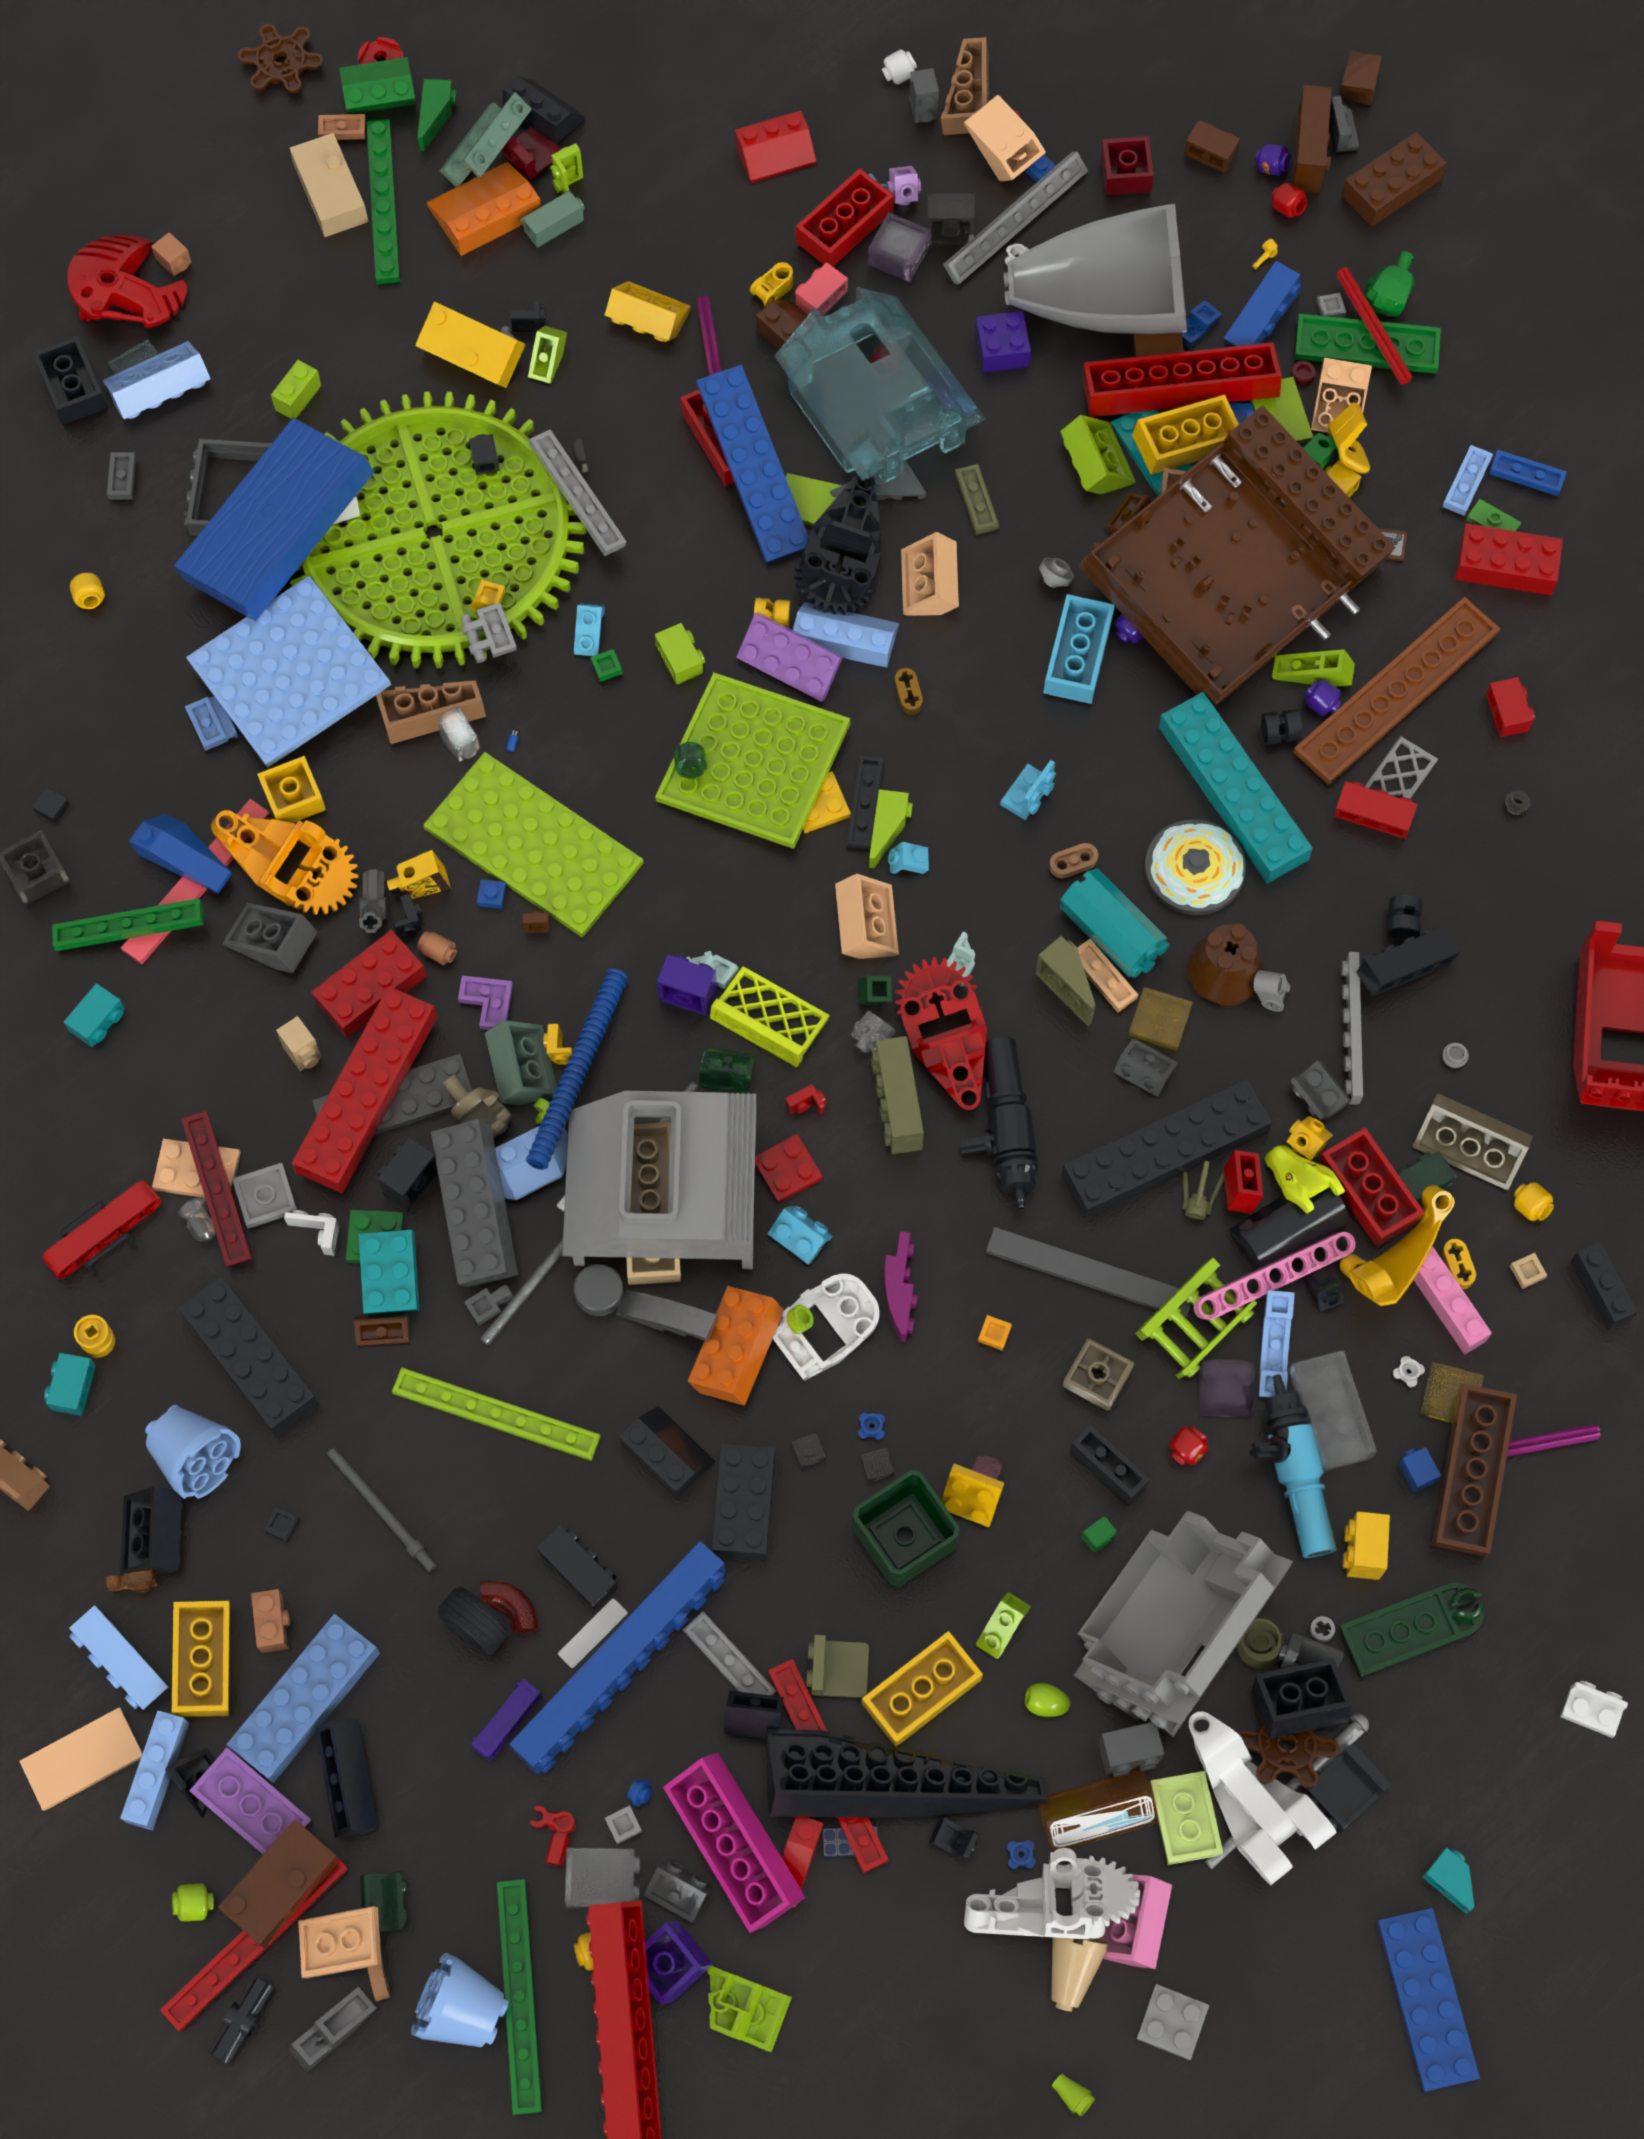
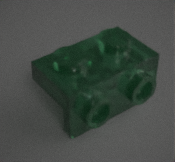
M395 1871L391 1874H364L360 1876L362 1908L378 1907L379 1932H396L403 1929L407 1921V1910L403 1907L406 1883L402 1878V1872Z

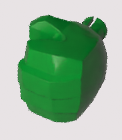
M1401 251L1395 266H1385L1368 279L1365 297L1375 313L1387 317H1398L1403 311L1415 281L1412 273L1408 271L1414 259L1411 253Z

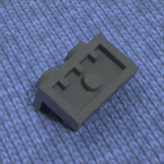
M1333 96L1330 103L1329 122L1336 152L1358 150L1359 142L1352 111L1342 104L1341 96Z
M1133 1038L1120 1055L1114 1073L1149 1093L1159 1096L1178 1062Z
M1317 1060L1301 1075L1290 1079L1294 1085L1292 1087L1293 1091L1299 1098L1305 1099L1309 1105V1112L1316 1119L1329 1120L1352 1101L1321 1060Z
M664 1859L657 1867L643 1896L693 1923L713 1886L703 1876L691 1874L684 1870L680 1863Z

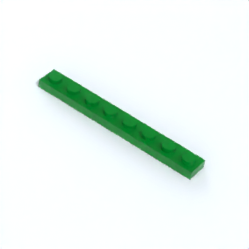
M390 119L366 121L376 283H399L400 271Z
M526 1880L497 1882L505 1999L509 2001L506 2010L512 2110L513 2115L541 2113L542 2101Z

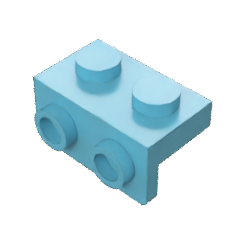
M786 1207L782 1210L767 1234L804 1262L811 1264L825 1242L830 1241L832 1235L827 1232L828 1228L818 1221L814 1222L807 1217L808 1213L801 1207Z

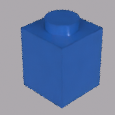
M1415 1447L1402 1454L1404 1458L1401 1459L1398 1465L1413 1493L1436 1483L1441 1477L1426 1447L1419 1451Z

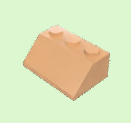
M935 532L901 549L903 614L906 616L942 615L959 607L956 541Z
M860 874L852 875L836 883L842 954L858 959L899 955L892 885Z

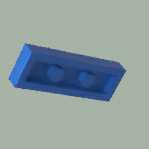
M1497 450L1489 472L1490 475L1559 496L1567 471L1501 450Z

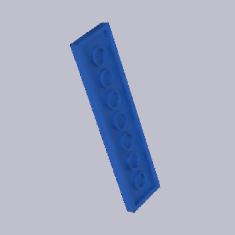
M739 365L697 380L696 385L765 563L804 550L808 534L743 366Z

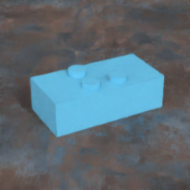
M1067 594L1045 679L1044 694L1092 704L1115 607L1113 604Z

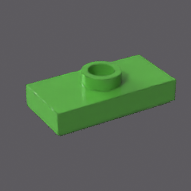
M1481 499L1478 500L1466 519L1471 524L1517 531L1521 525L1520 521Z

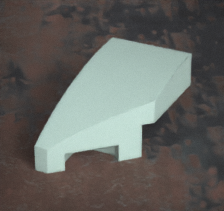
M962 932L953 948L952 954L947 960L948 967L954 961L957 962L956 971L963 967L966 968L963 977L969 976L975 965V953L973 949L971 950L967 940L968 936L965 932Z
M711 951L704 952L705 955L693 959L686 957L689 962L698 965L699 963H704L711 966L713 970H716L717 986L726 989L739 971L736 964L718 955L713 956Z

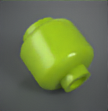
M183 1884L178 1887L177 1892L172 1893V1913L177 1915L180 1921H202L207 1917L208 1910H213V1893H208L207 1887L204 1884Z

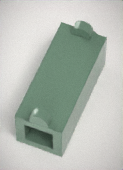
M568 191L527 216L522 217L520 222L524 227L525 233L538 248L584 221L583 210L585 207L579 197L575 198Z

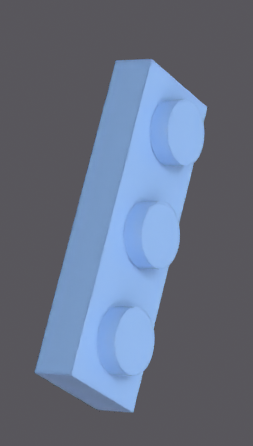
M1473 445L1470 446L1442 507L1465 516L1492 459V453Z

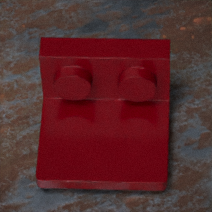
M530 127L517 137L511 136L500 152L530 181L552 165L551 155L559 152L561 148Z

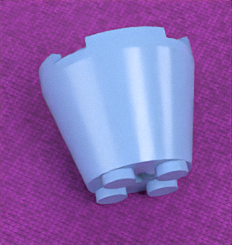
M178 1405L171 1406L158 1420L151 1421L145 1429L146 1434H148L146 1439L148 1451L173 1490L184 1499L191 1496L199 1499L212 1492L228 1476L225 1471L233 1458L239 1457L240 1439L233 1431L221 1424L180 1408Z
M444 1953L439 1963H442L440 1969H436L434 1973L431 1972L415 2010V2013H417L416 2017L419 2019L418 2024H413L411 2034L423 2040L482 2047L485 2043L491 2045L497 2034L498 2029L495 2025L498 2017H503L509 2001L504 1999L502 1991L458 1957Z

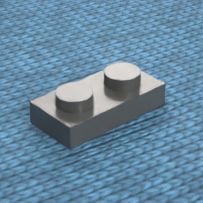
M135 452L110 453L107 486L108 499L133 500L136 468Z

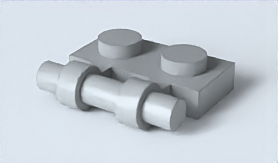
M500 602L478 609V620L472 621L470 614L461 616L463 623L461 628L464 635L468 637L470 642L469 650L471 655L475 656L477 663L486 660L484 651L488 649L491 650L493 658L517 650ZM483 629L486 640L479 641L476 631Z

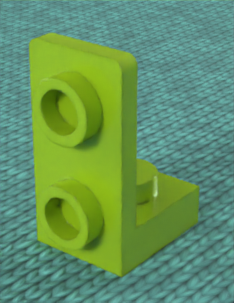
M1008 1592L998 1604L976 1642V1646L998 1659L1018 1625L1032 1606Z

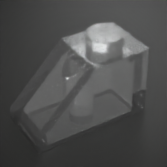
M458 705L437 719L442 741L459 762L465 758L469 759L477 753L478 749H480L478 738Z

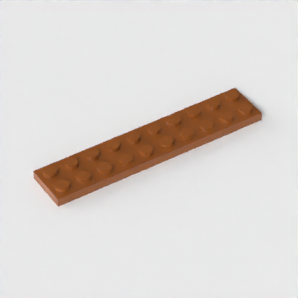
M1464 597L1294 748L1293 753L1330 785L1499 633L1500 628Z

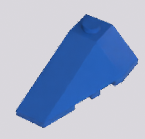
M167 814L143 821L129 840L139 856L217 894L232 875L231 871L184 822Z

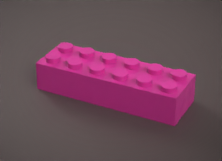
M719 1753L701 1758L663 1787L749 1933L766 1927L806 1898Z

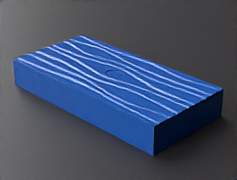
M292 418L176 562L174 567L187 583L256 622L373 475L374 471L364 455Z

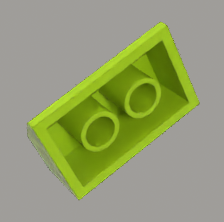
M1080 415L1060 431L1064 439V446L1069 450L1072 464L1078 471L1081 485L1086 491L1104 494L1133 485L1136 482L1110 422Z

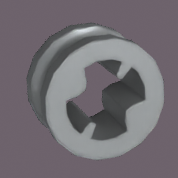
M1324 1616L1314 1619L1310 1626L1311 1636L1314 1640L1323 1643L1332 1639L1335 1633L1333 1621ZM1321 1622L1323 1626L1328 1625L1330 1628L1327 1630L1328 1635L1317 1634L1315 1632V1629H1318L1316 1624Z

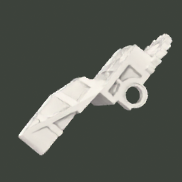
M1060 1848L1050 1852L1049 1864H1043L1041 1878L1017 1883V1887L1003 1895H995V1889L989 1890V1895L973 1894L969 1896L966 1900L964 1926L973 1933L1074 1939L1099 1938L1104 1935L1105 1927L1109 1926L1110 1919L1119 1924L1120 1917L1128 1919L1129 1912L1135 1913L1136 1906H1139L1140 1890H1138V1882L1133 1881L1134 1875L1125 1874V1867L1115 1869L1116 1862L1113 1861L1106 1865L1105 1858H1101L1099 1862L1095 1861L1093 1856H1090L1089 1860L1076 1858L1073 1850ZM1061 1861L1070 1862V1864L1065 1866L1059 1865L1058 1863ZM1056 1888L1070 1889L1071 1916H1062L1056 1912Z

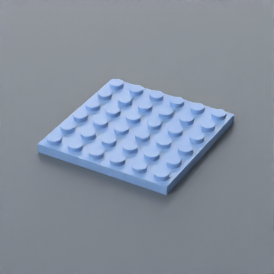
M310 576L274 598L256 622L246 617L186 657L267 768L391 685L390 680Z

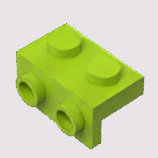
M576 143L569 147H564L559 152L551 155L552 166H550V169L554 176L552 184L556 192H561L562 195L569 191L568 185L583 178L581 151Z

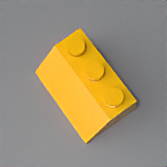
M627 281L612 288L605 316L612 318L611 321L616 324H628L633 326L632 329L636 332H648L653 334L655 339L667 342L677 337L692 306Z

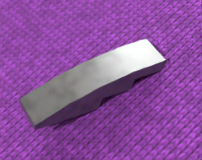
M629 1290L625 1291L616 1311L618 1316L663 1332L668 1330L685 1337L690 1335L707 1342L718 1320L716 1314L672 1300Z

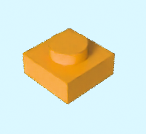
M987 1315L978 1342L1003 1351L1012 1324Z

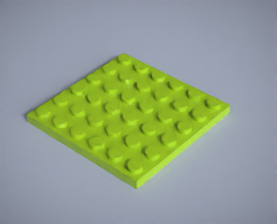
M713 672L655 796L656 801L794 849L848 731L851 719ZM701 765L700 771L699 769H694L695 767ZM682 768H689L692 771V773L687 774L682 770Z

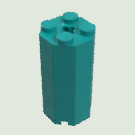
M1098 868L1087 871L1083 875L1086 880L1081 883L1078 880L1075 881L1060 900L1062 904L1059 907L1128 977L1132 976L1135 978L1142 971L1145 974L1148 973L1155 966L1154 960L1158 955L1161 956L1169 949L1170 944L1167 942V937Z

